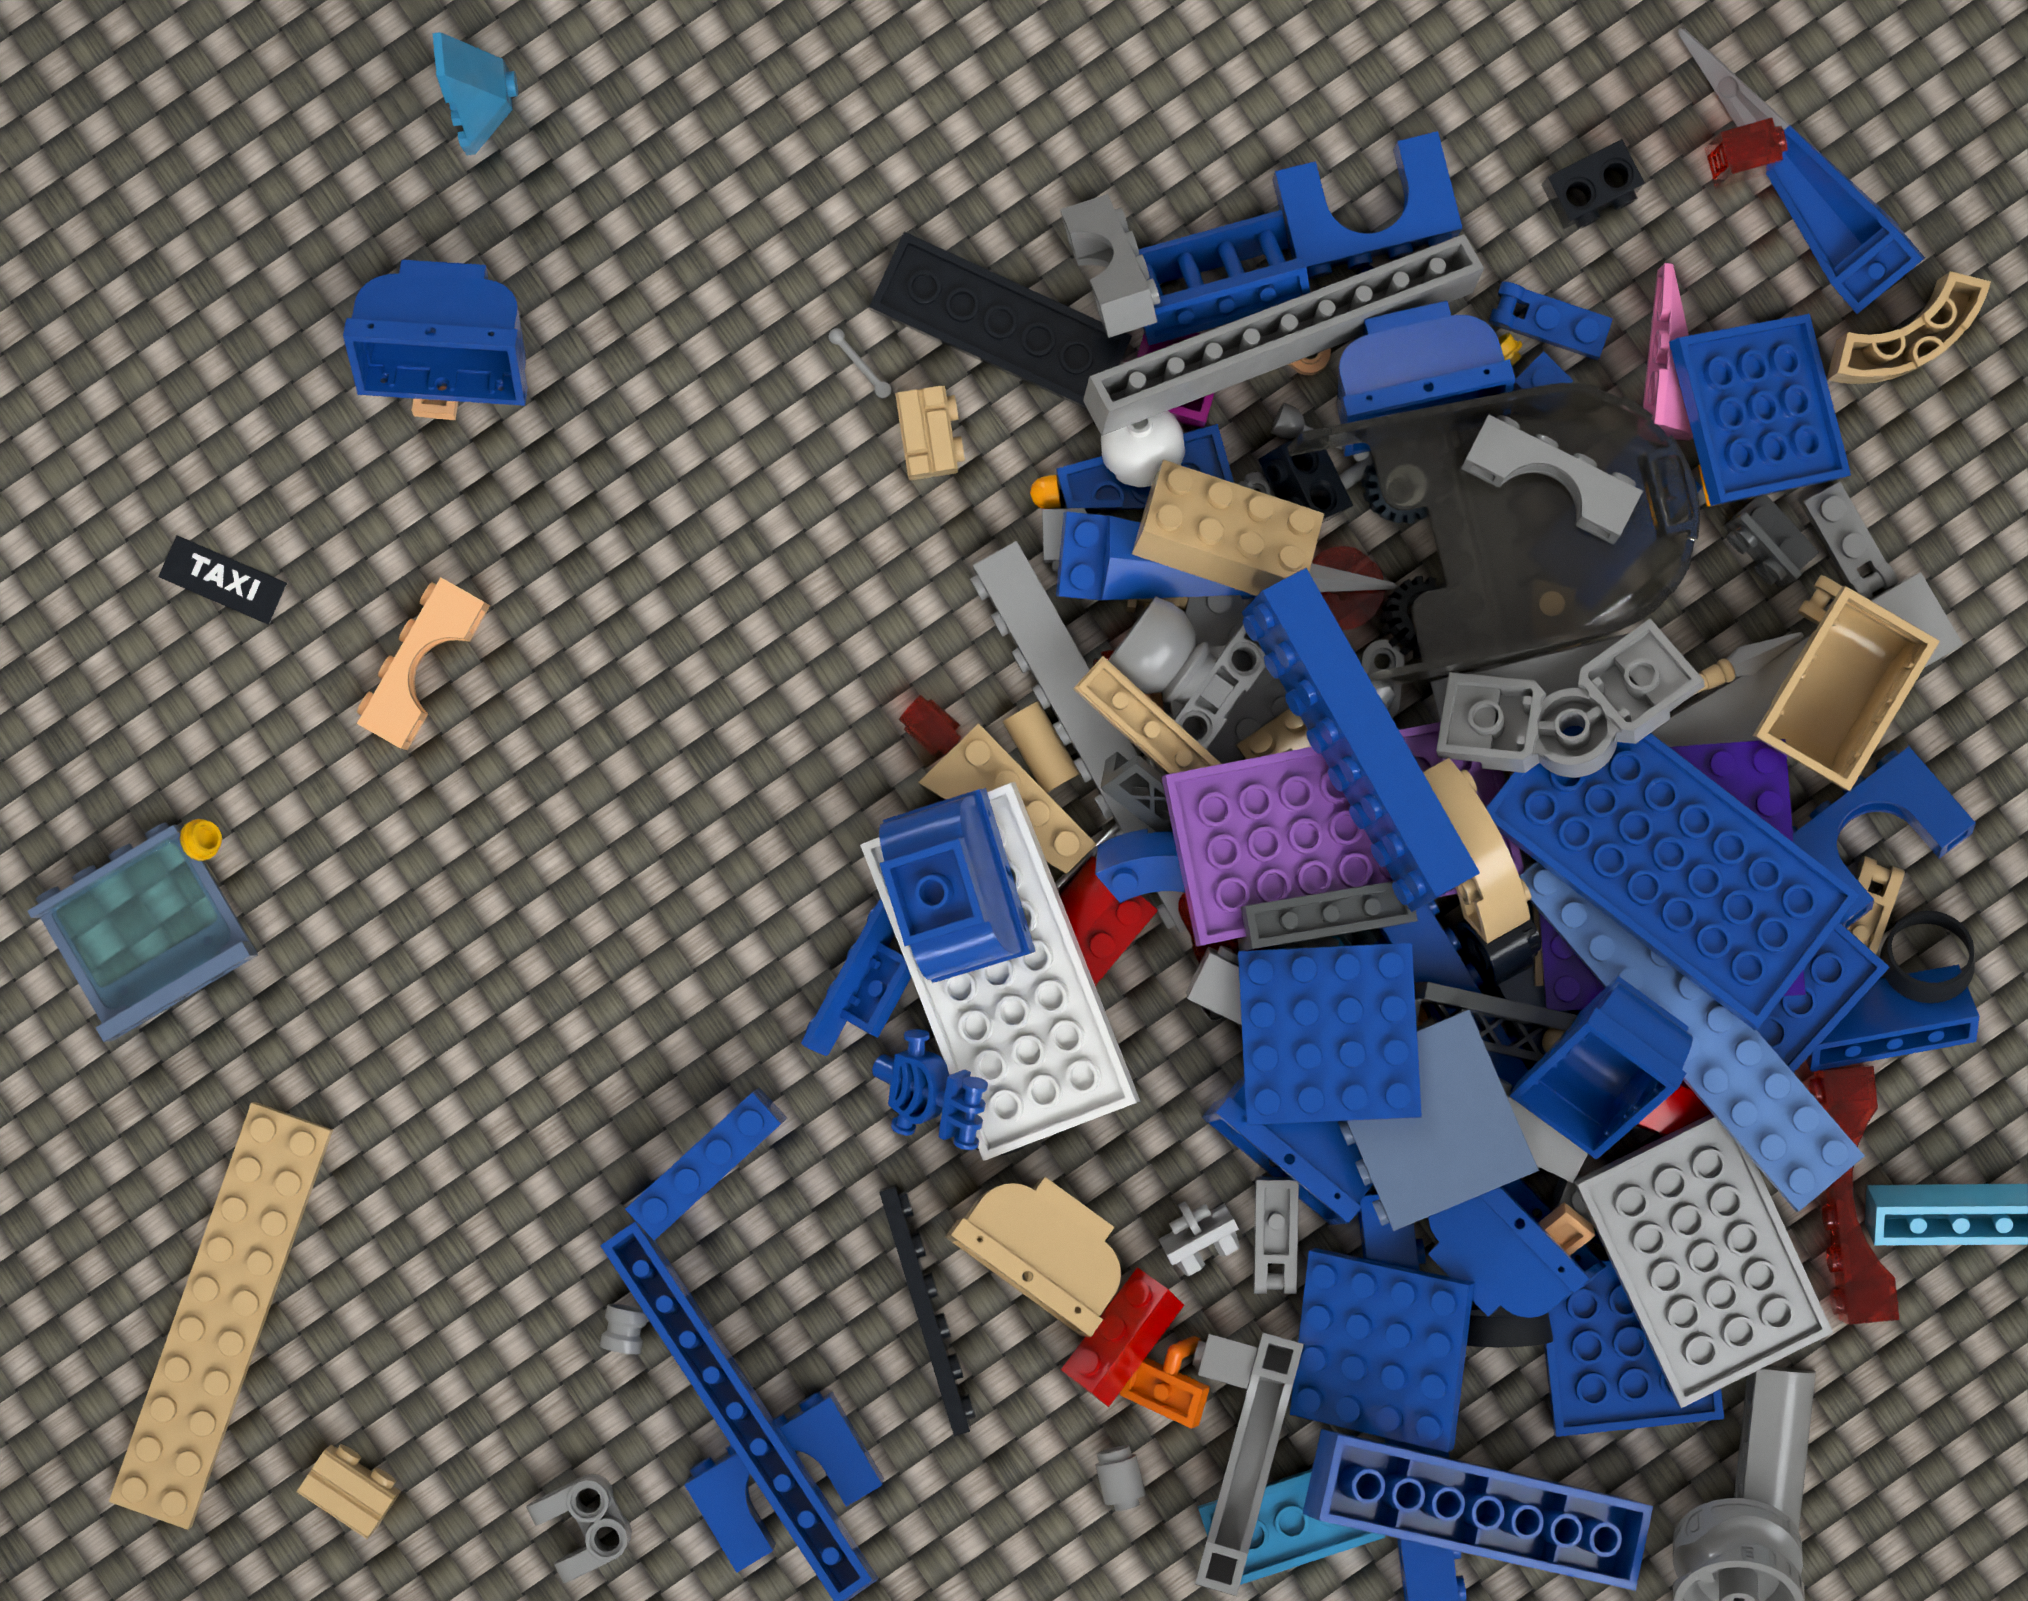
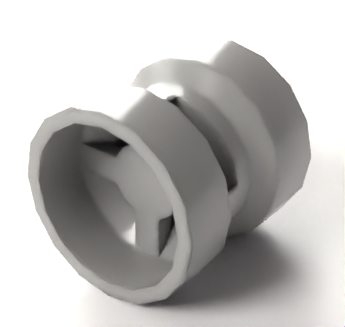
M608 1304L605 1314L608 1326L607 1330L601 1335L599 1347L619 1353L641 1354L643 1339L640 1337L641 1328L647 1324V1316L638 1307Z

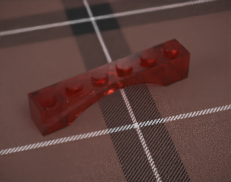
M1861 1064L1814 1071L1815 1079H1810L1809 1092L1858 1147L1867 1124L1878 1109L1874 1066ZM1853 1166L1826 1189L1827 1205L1822 1206L1823 1225L1826 1231L1830 1230L1832 1247H1827L1826 1249L1827 1266L1830 1273L1834 1272L1836 1289H1832L1830 1292L1832 1311L1834 1315H1839L1840 1321L1848 1325L1899 1320L1895 1277L1881 1264L1868 1245L1857 1219L1853 1200Z

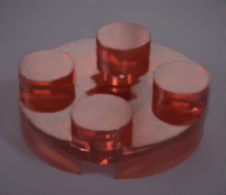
M1332 547L1322 551L1312 560L1313 564L1384 580L1377 564L1353 547ZM1385 590L1353 591L1347 594L1344 601L1339 600L1338 595L1331 594V592H1321L1342 631H1349L1361 627L1375 615L1383 601Z

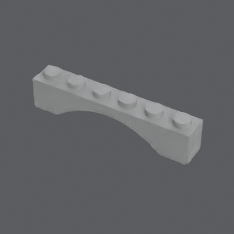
M1262 1333L1195 1585L1237 1597L1304 1344Z

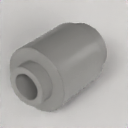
M1130 1445L1117 1446L1098 1452L1099 1463L1095 1464L1105 1505H1114L1115 1511H1123L1139 1506L1138 1499L1145 1496L1146 1493L1137 1456L1131 1453Z

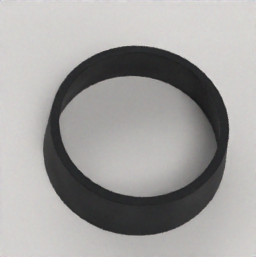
M1919 911L1902 918L1886 938L1880 954V959L1890 967L1883 975L1892 988L1904 997L1922 1003H1940L1958 996L1971 982L1975 970L1974 944L1968 930L1952 916L1937 911ZM1916 924H1932L1943 927L1953 932L1964 943L1969 953L1968 963L1960 974L1944 982L1929 983L1914 979L1906 974L1894 959L1892 952L1894 935L1902 929Z
M1502 1307L1488 1317L1481 1309L1471 1310L1467 1346L1494 1348L1524 1347L1553 1342L1548 1313L1538 1317L1525 1318L1511 1314Z

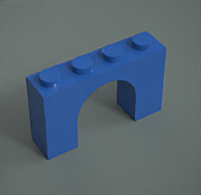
M1438 131L1397 141L1393 152L1404 192V208L1401 217L1392 226L1376 233L1354 232L1336 221L1328 209L1316 161L1275 171L1272 181L1279 209L1283 213L1292 260L1300 257L1303 258L1307 268L1308 279L1329 275L1332 273L1331 267L1348 264L1349 269L1364 267L1373 263L1372 257L1388 254L1389 259L1401 258L1412 254V247L1429 244V247L1459 235L1463 228Z
M1909 746L1900 753L1893 750L1885 755L1876 764L1877 771L1866 779L1860 775L1850 791L1843 789L1842 792L1845 795L1833 804L1827 800L1816 807L1809 815L1812 820L1800 829L1792 826L1794 844L1860 894L1840 921L1846 929L1871 911L1874 902L1872 896L1845 866L1838 852V836L1851 820L1870 812H1885L1896 815L1915 830L1939 859L1973 834L1976 822Z
M759 1087L626 1207L625 1210L653 1240L657 1239L777 1129L787 1117Z
M820 1391L798 1404L801 1409L798 1413L788 1419L784 1413L773 1418L794 1450L808 1454L822 1466L846 1507L883 1485L884 1477L833 1392L823 1397ZM730 1444L726 1447L728 1455L715 1463L709 1457L689 1470L692 1476L686 1481L685 1487L736 1573L771 1553L776 1543L752 1504L748 1487L750 1473Z

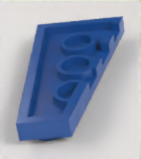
M1218 424L1183 433L1185 455L1181 466L1234 483ZM1102 456L1056 469L1067 509L1085 508L1086 511L1145 509L1151 486L1135 487L1123 484L1116 479V475L1109 468L1107 469Z

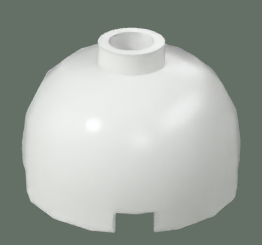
M1169 411L1101 436L1102 457L1105 466L1116 475V479L1120 482L1135 487L1151 486L1163 460L1181 465L1185 455L1183 430L1175 415Z

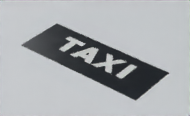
M176 535L158 576L268 625L287 585L282 580Z

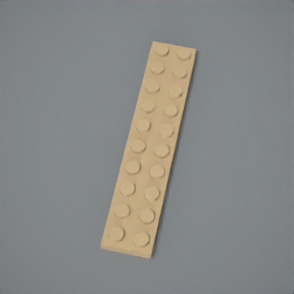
M257 1102L250 1104L109 1502L187 1530L193 1526L333 1129Z

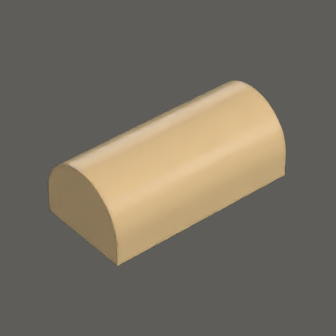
M1039 701L1003 721L1004 726L1035 780L1046 793L1080 775Z

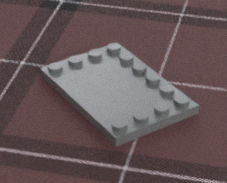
M1712 1113L1574 1181L1670 1390L1681 1408L1833 1333L1758 1167Z

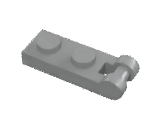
M1841 482L1800 503L1848 588L1867 599H1871L1873 597L1872 593L1882 587L1887 590L1898 583L1895 572L1885 561ZM1868 563L1873 573L1863 579L1856 568Z
M1255 1177L1254 1294H1267V1290H1283V1294H1296L1299 1183L1292 1177ZM1268 1263L1283 1264V1273H1268Z

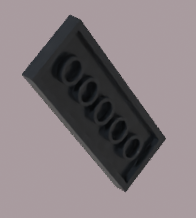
M907 232L903 233L869 306V309L1085 409L1087 407L1083 399L1089 377L1120 365L1132 339V336L1127 333L1108 338L1101 321Z

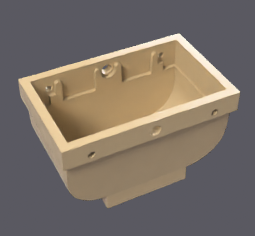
M1842 586L1771 701V706L1753 736L1844 790L1850 791L1940 641L1847 586Z
M1046 1177L1038 1179L1032 1188L1022 1184L1009 1183L985 1192L977 1199L966 1216L958 1219L945 1236L953 1244L1080 1336L1091 1337L1103 1321L1100 1315L1117 1292L1120 1284L1121 1267L1118 1257L1110 1245L1105 1242L1114 1226Z

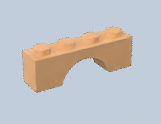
M441 577L437 584L431 582L420 599V604L424 607L416 621L410 619L404 626L399 636V641L403 642L395 657L389 655L384 661L378 673V677L382 679L374 694L369 691L365 695L357 710V713L361 715L357 722L358 725L404 750L409 749L428 716V713L420 704L415 690V674L421 659L429 650L441 643L455 640L470 642L490 607L489 604Z

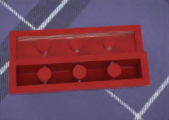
M1091 856L1059 895L1096 986L1157 913L1158 909L1141 895L1120 903L1095 875L1096 858Z

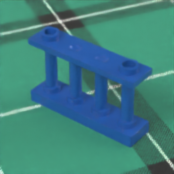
M1281 210L1138 249L1139 255L1142 254L1145 259L1150 279L1153 278L1160 297V303L1154 305L1157 323L1143 327L1148 346L1225 325L1310 293L1307 268L1303 258L1285 261L1281 250L1289 248ZM1265 255L1269 264L1268 267L1245 273L1240 261ZM1222 266L1225 267L1228 278L1204 284L1200 272ZM1184 277L1188 289L1167 295L1163 294L1160 287L1161 283Z

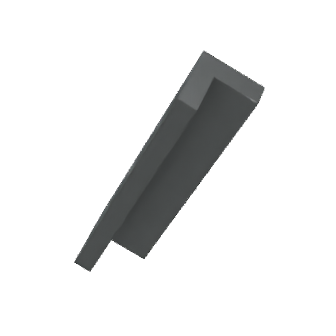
M1118 752L1107 758L1104 765L1101 789L1154 831L1173 832L1162 782V776L1164 775L1138 755L1129 761Z
M1394 881L1242 906L1241 911L1246 937L1239 938L1237 941L1239 951H1247L1416 922L1418 919L1416 910L1411 912L1407 905H1403L1397 899L1392 888Z
M1414 982L1416 1024L1421 1002L1433 1004L1443 1020L1470 1010L1481 1026V1029L1478 1030L1481 1037L1486 1035L1490 1041H1483L1487 1051L1539 1062L1545 1054L1540 1053L1532 1037L1543 1029L1566 1031L1577 1017V1015L1431 982ZM1445 1007L1456 1010L1449 1015ZM1484 1016L1492 1017L1495 1019L1488 1023ZM1505 1020L1512 1022L1520 1035L1517 1040L1508 1046L1502 1045L1493 1031L1495 1027ZM1524 1025L1533 1026V1028L1527 1032ZM1417 1026V1031L1424 1029V1027ZM1525 1043L1528 1050L1519 1049L1518 1047Z

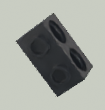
M1623 139L1548 176L1541 186L1563 228L1566 229L1576 224L1578 229H1582L1601 218L1598 213L1599 211L1611 205L1617 211L1638 199L1636 193L1643 187L1645 182ZM1615 170L1619 172L1623 178V186L1618 188L1609 186L1604 180V171ZM1571 188L1581 190L1586 197V205L1580 207L1572 205L1567 199V190Z
M1318 431L1282 444L1258 459L1264 471V476L1268 483H1270L1275 496L1324 513L1322 523L1353 507L1352 501Z

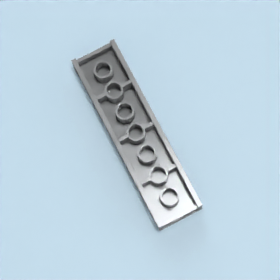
M1921 572L1902 580L1870 599L1872 602L1940 641L1925 667L1964 645ZM1811 634L1793 644L1754 675L1736 677L1732 682L1725 683L1670 715L1668 721L1651 733L1669 747L1760 741L1753 734L1771 706V701Z

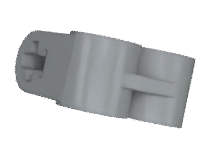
M588 1474L526 1506L535 1526L569 1511L581 1528L586 1546L571 1552L554 1563L563 1583L574 1580L618 1558L623 1554L631 1540V1525L626 1517L622 1515L613 1496L612 1485L601 1475ZM586 1488L597 1491L601 1499L600 1505L595 1508L583 1505L580 1500V1491ZM606 1526L612 1527L619 1535V1543L613 1546L603 1544L599 1539L598 1530Z

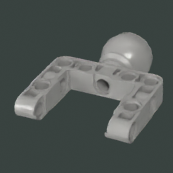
M1157 596L1149 603L1108 660L1143 693L1162 692L1163 702H1170L1172 719L1182 728L1184 721L1188 718L1199 721L1203 728V735L1197 742L1205 749L1208 748L1228 720L1226 718L1233 707L1248 692L1266 667L1264 662L1265 653L1258 641H1253L1248 636L1243 622L1226 645L1209 648L1207 642L1197 644L1195 630L1185 613L1172 602L1160 599ZM1235 651H1244L1250 656L1252 661L1250 671L1241 672L1233 666L1232 655ZM1364 669L1385 707L1388 708L1396 697L1395 692ZM1146 757L1145 761L1162 775H1167L1152 760Z

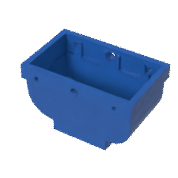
M401 260L399 274H386L376 277L360 289L355 299L352 318H346L343 333L358 395L525 406L528 390L525 375L526 353L517 301L510 289L499 282L488 279L486 265ZM441 386L447 387L445 390L438 389Z
M1448 301L1364 319L1363 336L1347 346L1339 363L1337 411L1340 419L1339 438L1344 457L1483 426L1488 415L1495 418L1498 415L1508 417L1515 376L1510 359H1504L1499 339L1492 327L1474 316H1451ZM1426 423L1428 428L1422 430L1419 428V424Z
M986 788L883 820L879 827V839L884 862L879 864L904 946L910 945L915 961L927 980L935 983L1036 952Z
M1617 976L1579 1012L1573 1024L1552 1045L1541 1060L1516 1083L1509 1096L1597 1160L1679 1088L1687 1074L1682 1069L1691 1049L1693 1037L1687 1032L1689 1027L1620 976Z
M1244 1076L1232 1086L1222 1099L1214 1101L1201 1117L1272 1177H1292L1299 1183L1298 1198L1330 1225L1348 1224L1362 1207L1358 1203L1373 1185V1183L1364 1185L1355 1164L1356 1161L1362 1159L1356 1143L1347 1145L1338 1124L1339 1121L1247 1125ZM1269 1160L1273 1161L1277 1166H1270Z
M1521 1178L1428 1217L1431 1231L1439 1241L1428 1255L1449 1277L1475 1282L1472 1301L1488 1317L1502 1307L1511 1314L1520 1317L1533 1318L1542 1316L1558 1306L1572 1293L1575 1294L1591 1282L1606 1267L1585 1244L1570 1256L1538 1224L1552 1210ZM1535 1208L1542 1211L1540 1218L1534 1216L1533 1210ZM1576 1255H1579L1581 1259L1577 1260Z

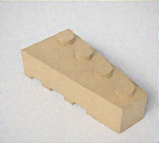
M978 723L918 783L944 800L983 788H986L987 792L1015 782L1046 862L1067 874L1097 844Z

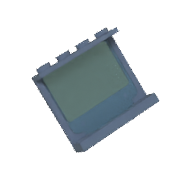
M165 822L145 833L147 838L145 842L135 848L131 844H127L108 855L111 862L99 869L92 865L81 870L72 877L75 882L74 884L60 891L59 887H54L42 893L36 898L38 905L27 911L31 918H41L102 1024L95 1028L103 1042L118 1039L258 956L257 951L205 862L194 860L184 852L180 842V833L183 828L181 825L169 827L168 823Z

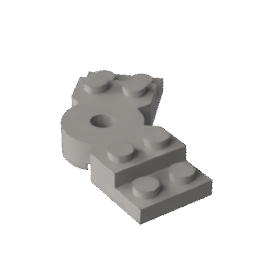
M1648 619L1580 669L1579 688L1561 689L1547 697L1535 680L1449 672L1436 750L1438 758L1481 762L1482 769L1526 773L1540 763L1547 770L1559 776L1570 778L1587 776L1597 772L1609 762L1616 750L1617 742L1636 744L1670 719V711L1705 687L1704 679L1651 619ZM1570 726H1580L1584 729L1577 736L1563 734V731Z

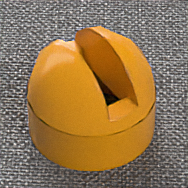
M1057 474L1043 476L1032 484L1030 495L1034 504L1043 509L1061 508Z

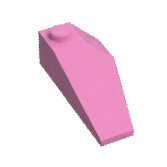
M1664 263L1657 270L1640 431L1646 436L1690 441L1693 435L1669 341L1689 336L1674 265Z

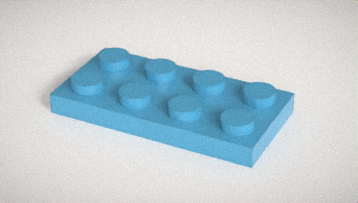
M1312 1469L1267 1483L1240 1585L1385 1538V1535L1319 1521L1302 1514ZM1218 1500L1198 1506L1207 1537Z

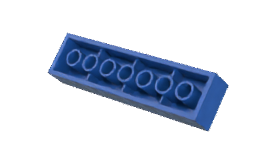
M1307 568L1262 590L1241 612L1244 616V628L1253 641H1258L1265 653L1264 662L1269 673L1274 678H1279L1286 690L1285 699L1294 715H1300L1307 727L1306 735L1309 744L1316 753H1321L1329 766L1328 776L1333 786L1338 791H1343L1350 803L1349 812L1358 828L1364 829L1371 840L1373 857L1381 867H1386L1394 881L1392 888L1397 899L1403 905H1407L1410 911L1413 912L1480 874Z
M1321 1429L1302 1514L1323 1522L1636 1591L1653 1506L1628 1498Z

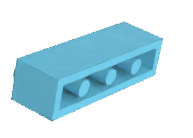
M2028 1184L1867 1185L1864 1223L1874 1246L2028 1245Z

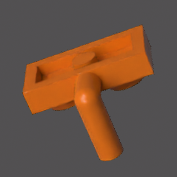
M1191 1336L1172 1344L1167 1350L1163 1365L1146 1357L1119 1395L1192 1429L1199 1426L1210 1386L1179 1373L1183 1358L1195 1354L1200 1338Z

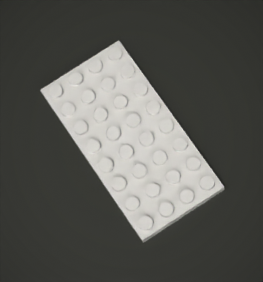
M1015 782L987 793L1036 950L1034 953L935 983L927 980L915 961L910 945L904 946L879 864L884 862L880 839L878 837L860 845L937 1044L947 1064L949 1074L951 1075L966 1069L971 1072L970 1077H979L988 1082L987 1090L982 1093V1099L986 1103L985 1110L977 1114L983 1119L982 1128L976 1132V1137L979 1139L978 1149L983 1161L1140 1101Z

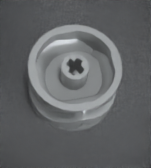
M1744 1498L1714 1500L1688 1512L1675 1528L1672 1539L1673 1566L1678 1579L1673 1583V1601H1805L1804 1583L1801 1577L1803 1568L1802 1538L1793 1521L1779 1509L1757 1500Z

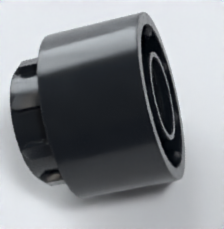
M1531 918L1529 921L1488 944L1466 919L1457 925L1458 936L1468 960L1475 967L1481 979L1491 987H1495L1531 968L1533 957L1538 954L1542 946L1539 933Z

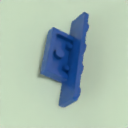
M881 898L870 911L865 927L856 943L849 949L842 969L837 978L828 987L826 998L816 1016L809 1022L806 1034L801 1042L806 1048L824 1056L829 1055L847 1021L878 1038L911 979L904 956L888 947L895 933Z

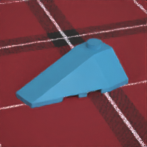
M442 32L432 33L436 76L445 103H449L453 126L462 125L463 131L458 132L460 147L467 156L475 155L513 110L511 97L518 96L515 71H509L506 63L500 57Z

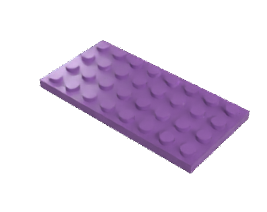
M1441 722L1399 730L1422 772L1446 759L1438 758L1436 752ZM1312 747L1162 776L1196 946L1246 937L1241 911L1242 906L1393 881L1386 867H1381L1373 857L1371 852L1372 842L1365 830L1358 828L1349 812L1351 805L1343 791H1338L1330 781L1328 776L1329 766L1321 753H1316ZM1451 759L1460 771L1465 769L1471 774L1477 786L1476 793L1484 806L1487 807L1505 784L1503 771L1482 769L1481 762ZM1501 834L1520 876L1524 873L1520 849ZM1456 888L1442 896L1457 894Z

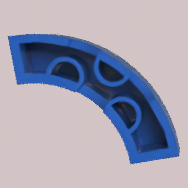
M1148 828L1116 836L1098 845L1095 875L1120 903L1152 892H1185L1173 832L1148 833Z

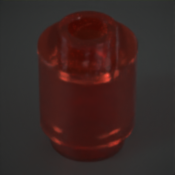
M922 695L918 696L899 718V721L906 726L904 731L932 756H935L939 751L947 755L962 738L957 733L961 724L933 699L927 701Z

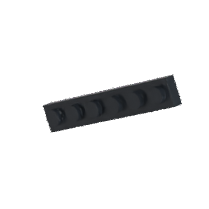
M897 1184L882 1188L879 1192L953 1435L957 1436L970 1432L971 1425L969 1420L976 1418L969 1393L961 1395L957 1379L964 1376L957 1353L949 1355L944 1340L951 1337L946 1316L944 1313L936 1314L932 1298L938 1297L939 1294L932 1272L924 1274L920 1258L926 1256V1251L920 1232L912 1234L907 1217L914 1216L907 1191L899 1193Z

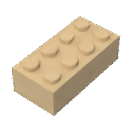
M1163 460L1151 484L1132 555L1257 596L1262 590L1304 568L1310 571L1324 513Z

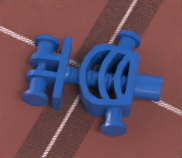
M921 1029L905 1031L904 1039L908 1041V1049L895 1054L894 1058L887 1054L879 1056L872 1068L874 1077L890 1085L888 1105L899 1113L898 1117L892 1119L891 1128L898 1134L912 1135L916 1130V1124L929 1121L942 1113L939 1138L946 1140L954 1137L953 1143L960 1149L973 1150L978 1148L979 1139L976 1137V1132L982 1128L983 1119L977 1114L985 1110L986 1103L982 1099V1093L987 1090L988 1082L979 1077H970L971 1072L966 1069L949 1075L947 1064L942 1057L925 1051V1041L929 1039V1032Z

